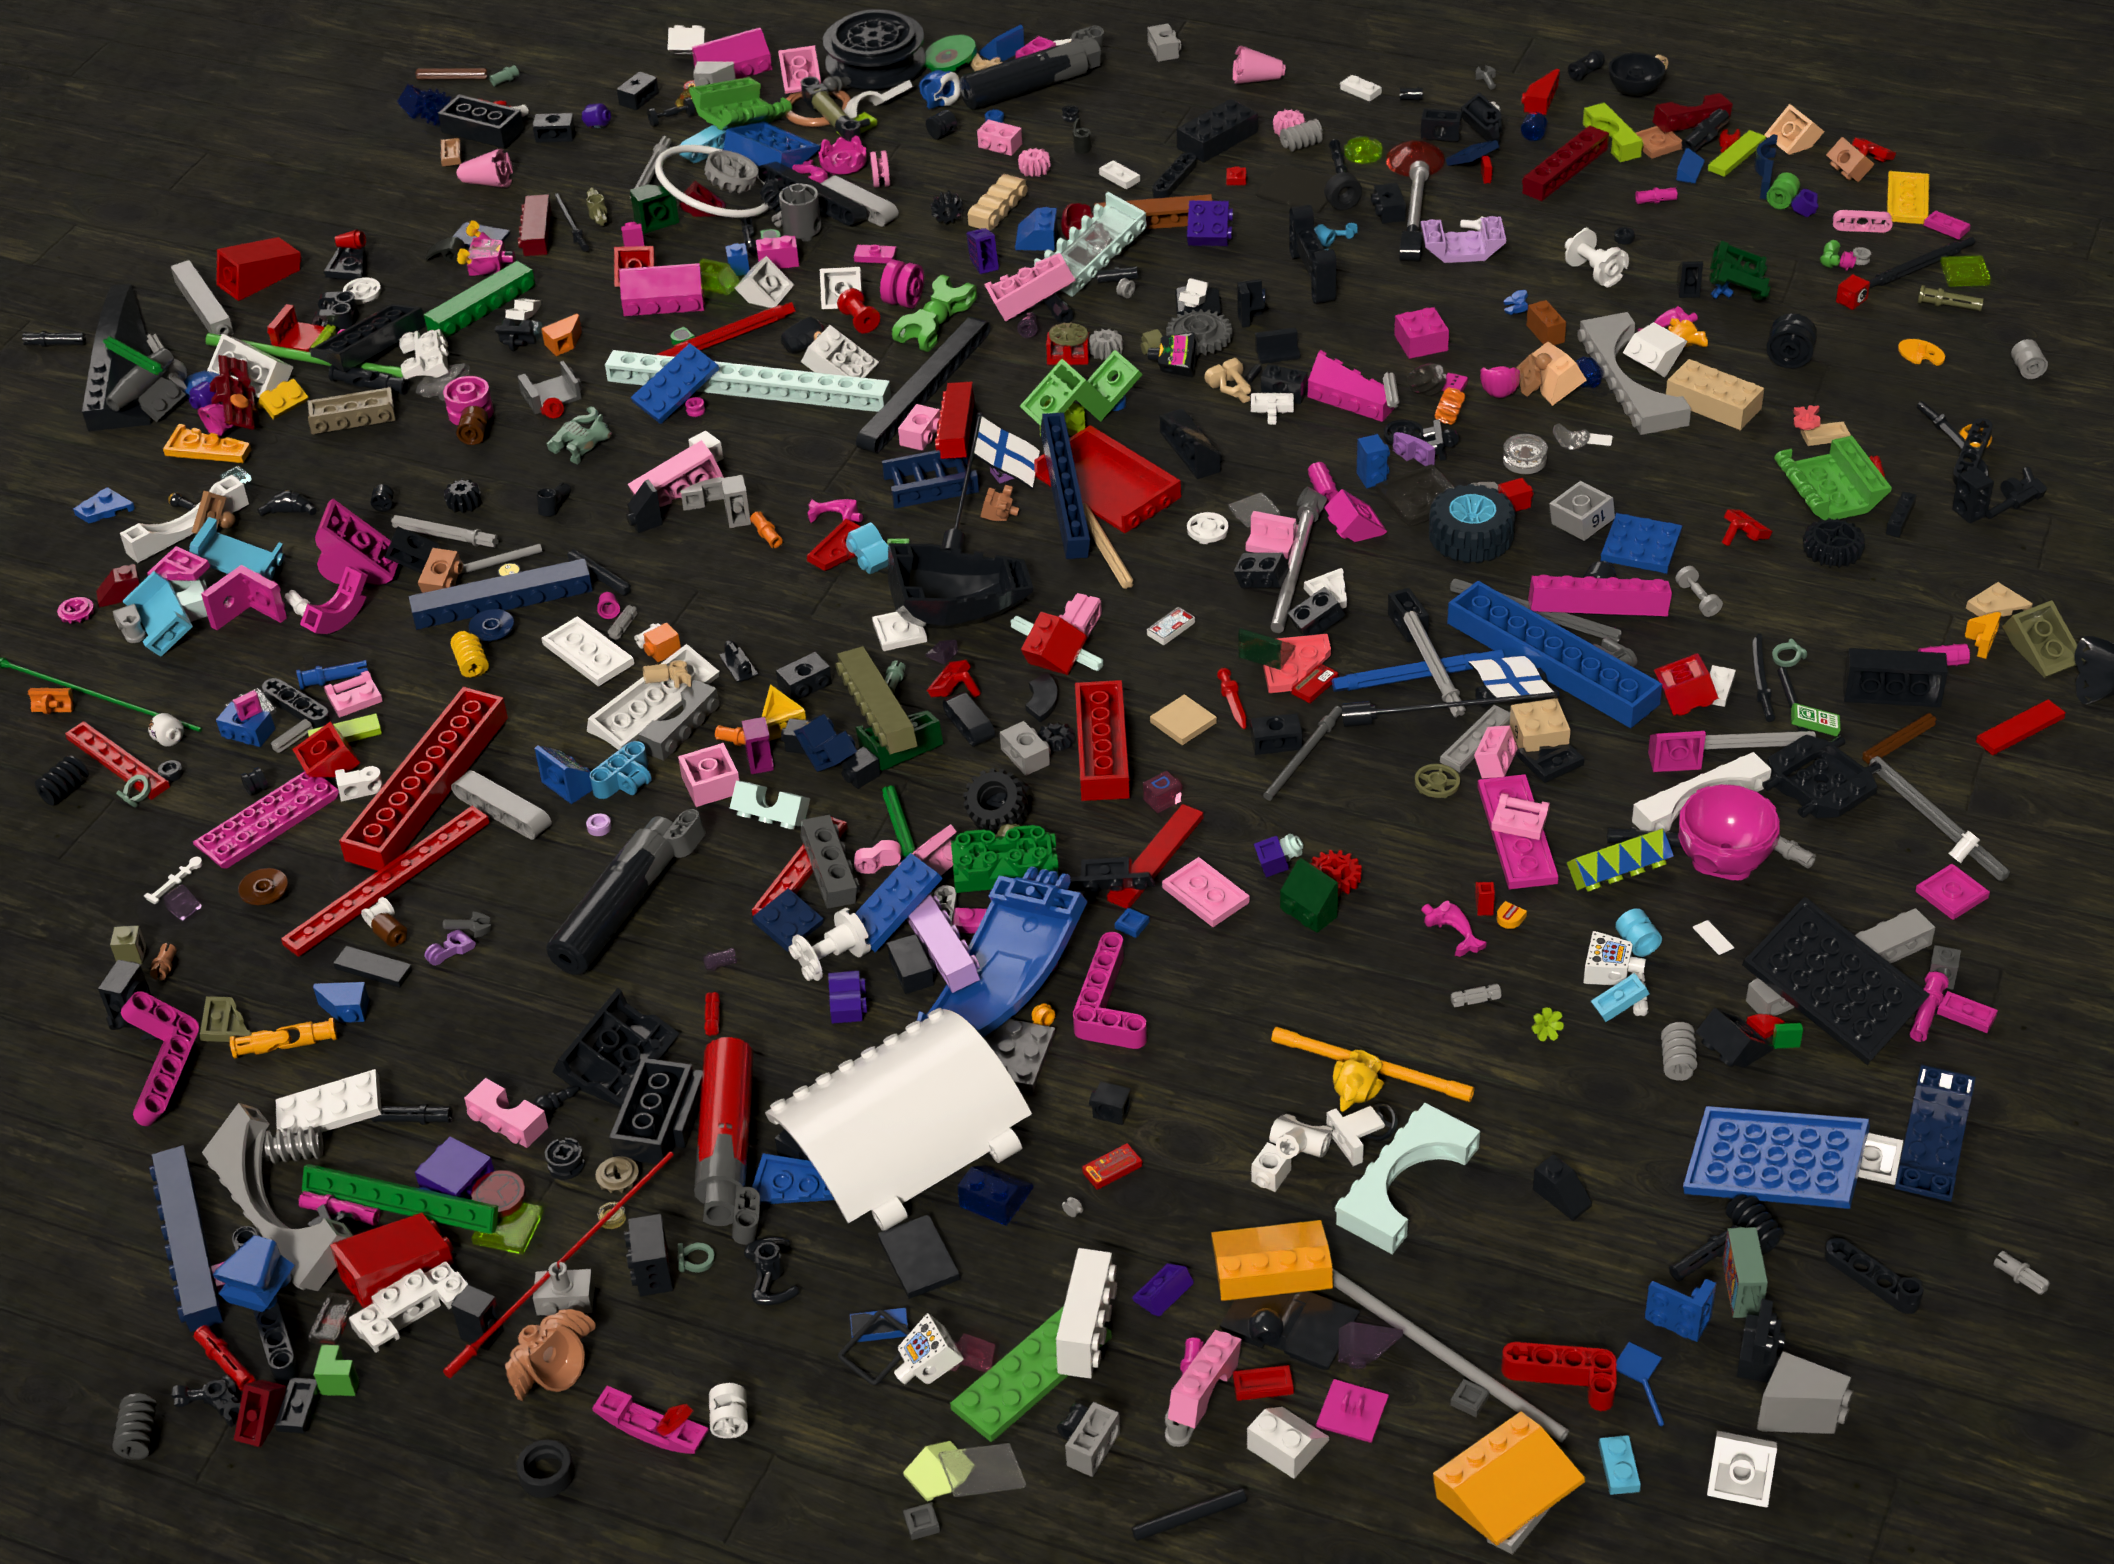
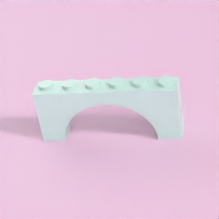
M1424 1103L1418 1111L1415 1110L1411 1114L1406 1126L1398 1129L1390 1145L1383 1147L1375 1163L1371 1162L1368 1165L1364 1176L1353 1183L1348 1195L1345 1198H1340L1335 1207V1212H1337L1336 1225L1393 1254L1407 1237L1408 1219L1392 1206L1387 1195L1388 1188L1393 1180L1406 1168L1427 1160H1450L1466 1165L1479 1149L1480 1130Z

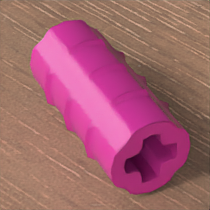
M1323 462L1313 463L1308 468L1310 482L1313 483L1314 489L1318 493L1327 497L1325 504H1328L1338 493L1335 487L1336 484L1333 482L1329 470Z
M1966 643L1918 649V652L1946 653L1947 667L1969 664L1970 652Z

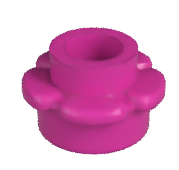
M1844 251L1841 256L1839 267L1845 268V271L1853 268L1855 265L1856 256H1853L1852 251Z

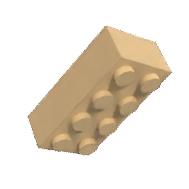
M1688 359L1667 380L1666 395L1683 396L1689 404L1691 411L1741 430L1762 409L1764 388Z

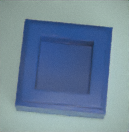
M1127 908L1115 922V929L1137 938L1149 924V916Z

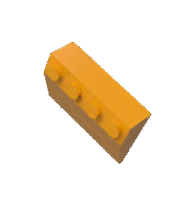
M1321 1220L1211 1232L1221 1301L1333 1288L1332 1263Z
M1522 1411L1433 1473L1437 1499L1496 1546L1516 1533L1517 1530L1535 1516L1538 1517L1585 1482V1477L1547 1432Z

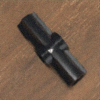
M1719 108L1708 118L1700 122L1693 128V132L1681 141L1682 149L1685 151L1686 148H1689L1695 153L1703 144L1713 139L1718 134V131L1730 121L1728 112Z

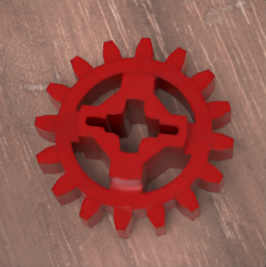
M1329 850L1327 855L1320 852V858L1313 857L1310 864L1338 882V896H1340L1341 891L1349 894L1350 888L1356 889L1357 883H1361L1362 870L1361 865H1358V859L1351 860V853L1342 855V850H1339L1337 854Z

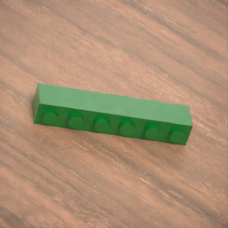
M516 261L424 314L427 331L440 329L445 338L456 333L535 287L533 270Z

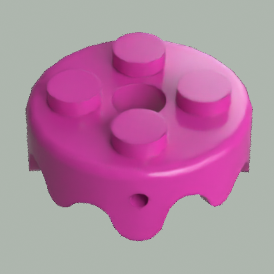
M854 136L851 141L839 137L833 145L827 139H824L821 143V150L818 152L821 167L832 175L858 172L867 161L866 147L862 146L858 136Z

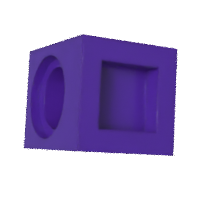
M1277 836L1254 844L1266 878L1289 870Z

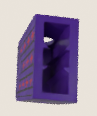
M986 228L967 232L969 256L979 274L999 270L995 235Z

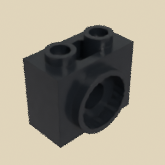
M117 960L98 988L106 1012L111 1019H117L121 1016V1008L134 993L142 991L151 995L141 964Z

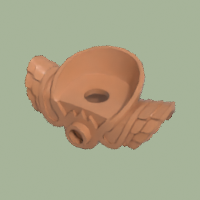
M573 1309L559 1310L555 1315H549L544 1318L540 1325H528L522 1329L518 1337L520 1345L511 1351V1359L505 1364L509 1383L513 1387L518 1400H524L535 1382L546 1390L554 1392L566 1390L575 1384L584 1367L585 1353L580 1339L595 1329V1322L589 1316Z

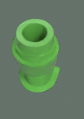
M1831 240L1824 246L1823 256L1820 257V261L1828 268H1832V265L1838 266L1840 264V256L1837 255L1840 248L1838 241Z

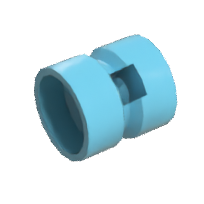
M1641 909L1628 910L1616 922L1615 928L1624 940L1630 941L1633 944L1632 952L1638 957L1651 954L1662 942L1661 934L1651 924L1649 918Z

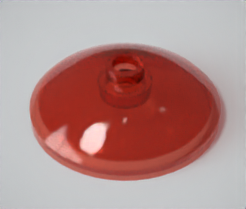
M1419 140L1397 144L1389 150L1386 158L1387 165L1392 171L1410 177V166L1416 161H1423L1428 164L1429 175L1438 172L1444 165L1443 152L1437 146Z

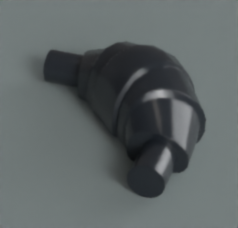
M287 489L276 493L257 511L260 516H264L269 512H307L310 515H314L317 509L302 493Z

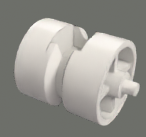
M723 1383L710 1390V1431L713 1435L727 1439L739 1437L747 1431L746 1390L742 1386L735 1383Z

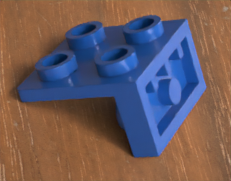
M1705 1279L1701 1288L1696 1287L1691 1297L1651 1281L1648 1288L1645 1319L1656 1326H1662L1683 1338H1689L1698 1342L1712 1317L1716 1283Z

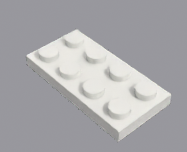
M578 616L542 637V643L546 648L598 687L634 665V659L631 655Z
M376 1069L276 1099L277 1129L281 1130L283 1136H286L288 1128H291L294 1135H297L298 1127H302L304 1134H307L309 1126H312L314 1132L318 1133L319 1129L325 1132L382 1115L380 1082Z

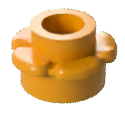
M1046 1003L1036 1006L1031 1014L1033 1023L1050 1026L1054 1021L1055 1011Z

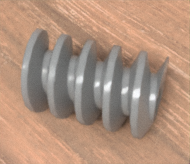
M1314 119L1307 123L1303 122L1300 125L1297 124L1294 127L1290 126L1287 129H1282L1280 131V141L1283 147H1288L1293 152L1295 148L1301 149L1302 145L1308 147L1309 143L1310 145H1314L1315 142L1321 143L1322 128L1320 122Z
M1675 1022L1666 1026L1661 1032L1664 1073L1673 1080L1683 1081L1690 1079L1693 1076V1071L1697 1068L1695 1031L1689 1023Z
M309 1126L307 1134H304L302 1127H298L297 1135H294L291 1128H288L286 1136H283L281 1130L277 1129L275 1137H272L270 1130L266 1131L264 1145L268 1161L271 1159L273 1163H278L282 1158L284 1162H289L291 1156L294 1161H299L302 1156L305 1160H310L312 1155L316 1159L322 1158L323 1136L321 1129L318 1130V1133H315L313 1127Z

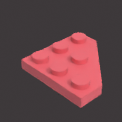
M1328 634L1259 640V650L1269 693L1292 691V687L1319 663L1322 664L1331 656Z

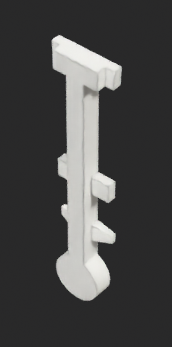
M200 857L191 858L189 865L186 867L180 866L179 869L181 871L178 874L168 876L170 880L152 895L146 893L144 897L153 904L158 903L159 897L176 883H181V879L187 874H191L193 869L200 868L203 865L202 859Z

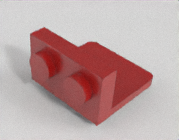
M286 304L268 325L267 332L273 346L310 352L309 349H311L312 344L325 327L298 322L294 305Z

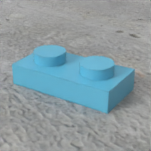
M1633 973L1591 1000L1604 1021L1607 1022L1648 996L1649 992L1637 975Z
M1629 1436L1600 1438L1599 1448L1610 1495L1640 1492L1641 1485Z

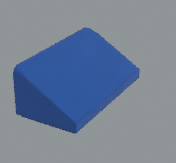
M1686 148L1678 166L1676 180L1696 183L1705 160L1689 148Z

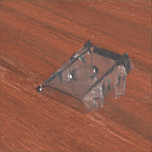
M466 363L448 366L449 373L438 378L426 375L418 384L416 394H421L423 397L435 395L439 396L440 400L445 401L443 394L445 386L454 379L469 376V366Z

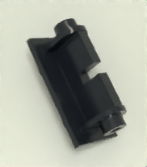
M731 640L726 641L724 644L725 653L719 654L736 682L738 683L757 676V671L742 649L738 648L737 643Z

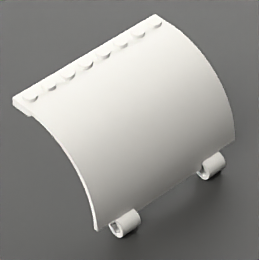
M942 1008L931 1011L928 1014L929 1018L922 1022L915 1021L905 1027L906 1031L899 1035L892 1034L883 1040L884 1044L877 1048L873 1046L861 1052L860 1058L854 1061L850 1059L838 1066L839 1070L832 1074L828 1072L816 1078V1083L809 1087L802 1086L793 1092L794 1096L787 1100L780 1099L770 1105L771 1109L765 1112L769 1122L776 1125L779 1123L807 1155L828 1187L847 1223L871 1210L882 1231L888 1230L908 1218L902 1203L988 1152H990L997 1163H1000L1022 1150L1018 1137L1010 1127L1032 1113L997 1055L977 1030L959 1014L946 1009L942 1010Z

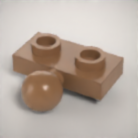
M1541 353L1537 357L1530 354L1516 367L1520 371L1519 384L1521 393L1527 397L1542 384L1540 370H1545L1552 361L1549 354Z
M207 491L203 492L192 529L193 533L197 534L208 517L217 520V527L219 524L223 528H231L235 524V516L231 512H222L226 497Z

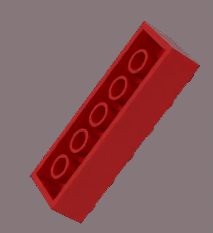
M1122 680L1075 683L1081 801L1130 798Z

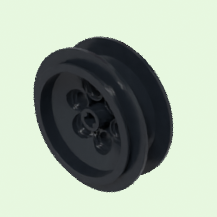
M865 10L850 14L831 25L824 34L823 46L828 54L825 61L827 73L830 77H849L851 83L846 86L855 89L884 90L896 87L917 76L925 66L926 55L921 47L924 41L923 29L913 18L890 10Z

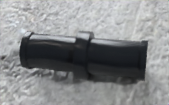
M1118 266L1115 269L1098 270V283L1112 281L1119 283L1122 278H1127L1128 280L1138 279L1137 266L1119 268Z

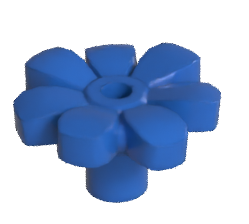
M1726 281L1724 285L1717 286L1711 295L1716 299L1723 293L1729 298L1734 291L1728 287L1729 282Z

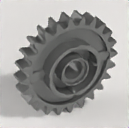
M1192 309L1191 313L1184 311V315L1177 314V318H1171V322H1168V327H1166V336L1194 332L1198 341L1196 356L1199 353L1207 355V352L1214 354L1215 350L1221 351L1222 347H1227V343L1231 342L1232 324L1229 323V319H1224V315L1218 316V312L1212 314L1210 310L1203 312L1200 309L1199 312H1196Z

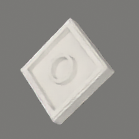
M897 612L872 617V622L883 651L927 642L924 628L904 620Z

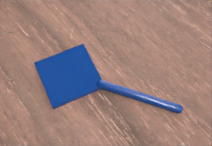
M1629 1342L1616 1361V1371L1643 1384L1659 1426H1663L1664 1421L1648 1383L1662 1357Z

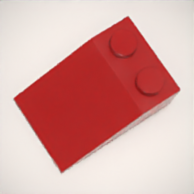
M1698 653L1654 669L1657 680L1662 683V691L1673 716L1676 714L1685 715L1695 707H1706L1711 705L1714 700L1719 699L1710 673Z

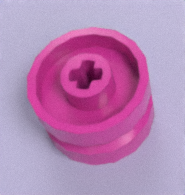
M894 259L889 261L885 266L880 283L882 301L887 304L897 305L899 303L902 307L914 308L920 300L924 287V270L922 266L913 263L905 264L903 261Z
M477 376L459 377L450 381L443 390L449 420L453 424H459L462 410L468 406L481 407L488 414V419L492 417L494 410L488 382L483 378Z

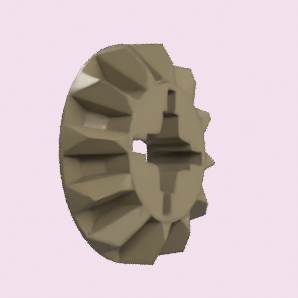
M617 1156L609 1158L597 1168L596 1181L602 1190L608 1189L610 1193L619 1190L622 1193L624 1188H632L633 1182L638 1181V1166L632 1159ZM615 1170L621 1175V1178L618 1180L614 1177Z

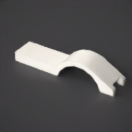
M910 80L883 94L874 91L863 92L853 97L847 103L844 112L853 119L857 116V105L860 99H866L877 106L913 86Z

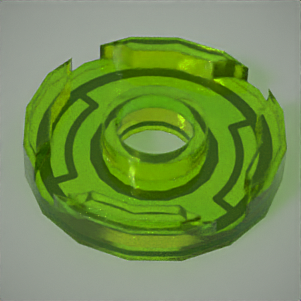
M1369 137L1353 138L1344 146L1345 157L1354 163L1360 164L1377 161L1381 158L1383 151L1382 144L1376 139L1374 141L1369 140Z

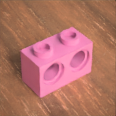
M987 120L977 131L979 148L1012 156L1022 145L1021 128Z
M1510 725L1487 727L1474 754L1482 778L1505 777L1517 751V745Z

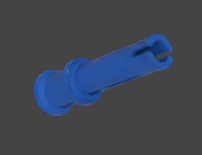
M366 660L323 669L322 666H316L315 669L306 671L298 669L296 671L300 690L311 685L319 684V686H323L326 681L359 676L362 672L368 670L367 668L358 669L367 667Z

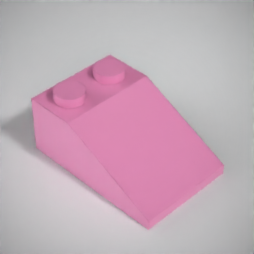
M815 46L778 51L785 94L801 92V80L805 77H816L819 80V84H821Z

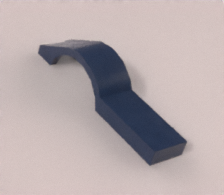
M1774 134L1761 142L1756 149L1755 171L1763 177L1760 199L1767 200V192L1770 189L1774 161L1767 158L1775 157L1776 148H1770L1771 144H1777L1778 135Z

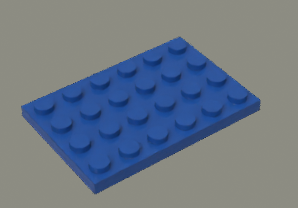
M1706 1106L1684 1181V1193L1725 1198L1746 1195L1747 1197L1756 1196L1759 1201L1850 1209L1869 1133V1119Z

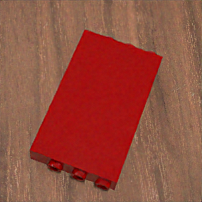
M1091 425L1069 438L1082 504H1087L1093 514L1123 533H1127L1181 498V480ZM1044 453L1034 460L1035 477L1051 487Z

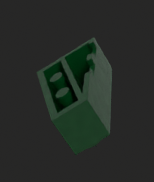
M929 711L907 715L914 727L917 747L889 754L886 747H881L878 736L875 737L872 727L863 729V725L857 726L855 728L859 748L865 747L879 759L881 771L890 769L896 764L910 760L919 754L931 751L935 747L944 744L940 721Z

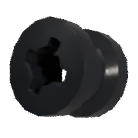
M385 484L376 485L372 491L371 506L381 512L389 510L393 502V489Z
M259 767L253 769V772L249 774L243 773L240 775L241 781L250 796L254 795L259 789L265 790L268 788L267 780Z

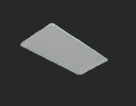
M1575 432L1573 442L1611 446L1612 436Z
M1708 920L1693 926L1694 930L1718 955L1734 949L1728 940Z

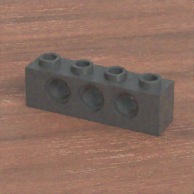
M830 815L801 820L800 836L826 908L855 904L856 893L860 891L857 878L853 879L852 864L850 860H846V849L844 842L839 841L837 824H833Z

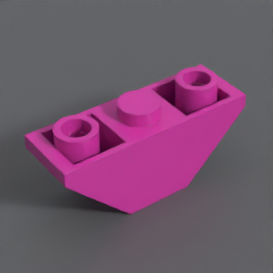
M629 222L621 227L624 247L644 246L641 224Z

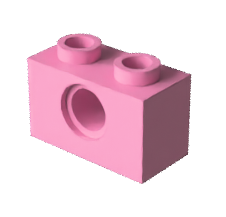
M916 404L898 428L900 445L923 451L927 444L931 443L937 429H939V409Z

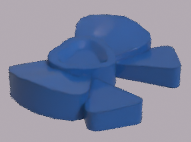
M1518 290L1511 295L1512 297L1509 296L1504 300L1505 305L1514 304V306L1504 309L1505 313L1509 315L1528 310V303H1526L1528 293L1526 290Z

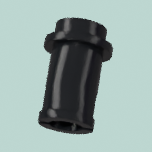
M1419 86L1417 88H1400V100L1417 99L1419 101V99H1423V88H1419Z

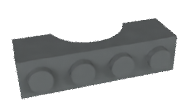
M694 679L692 686H687L681 692L682 713L669 720H652L638 734L639 742L644 744L646 754L663 761L672 754L712 712L716 711L719 706L717 688Z

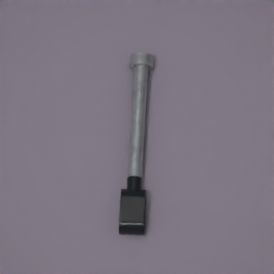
M1416 161L1410 166L1409 173L1413 181L1407 231H1402L1400 260L1420 261L1422 232L1419 231L1424 181L1429 177V166L1423 161Z

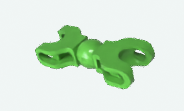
M943 274L940 275L932 283L934 294L931 296V301L924 305L923 310L919 309L916 313L902 316L896 322L892 329L893 340L904 343L910 338H918L919 349L927 352L930 351L938 343L936 332L939 330V325L944 323L947 316L950 317L955 312L967 310L977 298V286L965 283L961 287L952 288L950 277Z

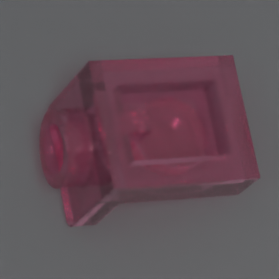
M965 1333L957 1343L954 1342L964 1360L950 1370L956 1371L961 1364L985 1373L991 1369L995 1344Z

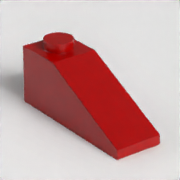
M1560 69L1553 70L1529 85L1527 92L1522 95L1521 103L1524 104V112L1547 114L1559 86Z

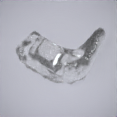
M1557 424L1553 428V434L1565 449L1574 450L1583 447L1590 439V433L1586 429L1571 432L1561 424Z

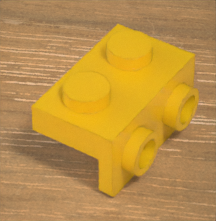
M293 378L288 382H281L277 388L271 391H264L259 396L258 407L259 409L265 408L274 420L307 402L309 397Z

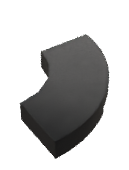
M1048 673L1029 682V689L1034 695L1025 705L1026 711L1040 723L1054 711L1058 696L1056 683Z

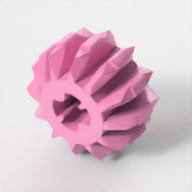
M1284 109L1283 112L1279 111L1273 119L1274 132L1280 137L1282 129H1287L1290 126L1294 127L1305 122L1304 114L1292 109Z
M1029 148L1028 151H1022L1018 159L1020 173H1023L1025 176L1030 175L1032 178L1045 175L1051 166L1049 153L1045 152L1044 149L1038 150L1037 148Z

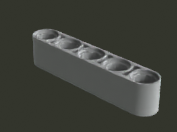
M833 175L820 183L863 205L867 211L866 220L883 227L898 217V210L893 203L838 176Z
M469 770L451 785L452 791L457 798L470 806L473 805L481 812L531 840L535 839L552 824L551 818L544 810L475 771Z

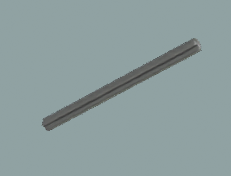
M1453 579L1450 590L1461 594L1473 584ZM1501 593L1530 609L1529 601ZM1533 611L1557 625L1602 639L1608 637L1618 643L1622 636L1620 629L1569 613Z
M1876 756L1870 760L1869 765L1877 761V764L1880 763L1881 770L1876 773L1956 844L1963 837L1961 834H1966L1959 825L1881 757ZM1977 843L1979 846H1975L1969 855L1998 881L2007 879L2010 870Z

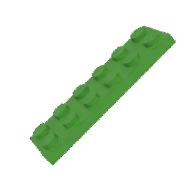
M1064 1306L950 1403L951 1410L990 1442L994 1441L1068 1376L1058 1374L1056 1337ZM1106 1328L1105 1343L1111 1339V1331Z

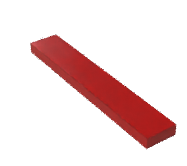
M83 721L65 733L67 740L127 782L135 775L147 777L151 783V789L147 796L149 799L152 800L170 788L169 782L86 722ZM142 780L136 781L132 786L139 792H142L144 782Z
M1182 804L1132 864L1131 873L1149 872L1154 879L1203 820V812ZM1123 888L1121 891H1110L1107 894V901L1127 909L1134 904L1144 890Z
M831 817L833 824L838 826L840 838L847 829V822ZM804 844L753 907L752 916L788 888L797 894L811 876L813 869Z

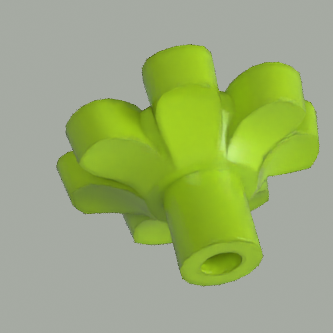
M1545 1007L1542 1009V1015L1537 1013L1533 1017L1536 1024L1532 1026V1031L1537 1034V1038L1540 1041H1545L1547 1036L1553 1041L1558 1038L1556 1030H1562L1564 1027L1563 1022L1558 1021L1562 1018L1561 1012H1552L1551 1008Z

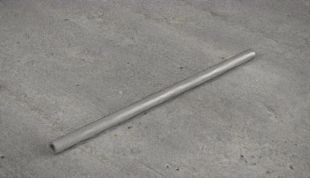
M1332 1268L1333 1286L1469 1380L1489 1390L1491 1395L1517 1413L1522 1411L1559 1442L1565 1440L1569 1433L1568 1429Z

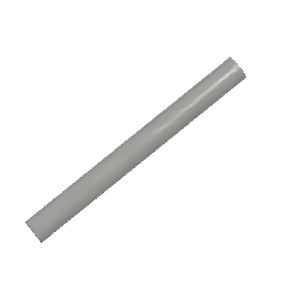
M537 544L464 564L461 574L541 553V545Z

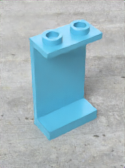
M208 517L190 544V552L208 560L210 568L229 574L240 565H243L270 580L275 574L277 565L281 566L285 556L282 553L283 544L280 542L273 552L217 533V520Z
M155 571L123 600V603L127 606L135 604L141 622L148 634L143 643L145 647L160 657L193 627L170 581Z

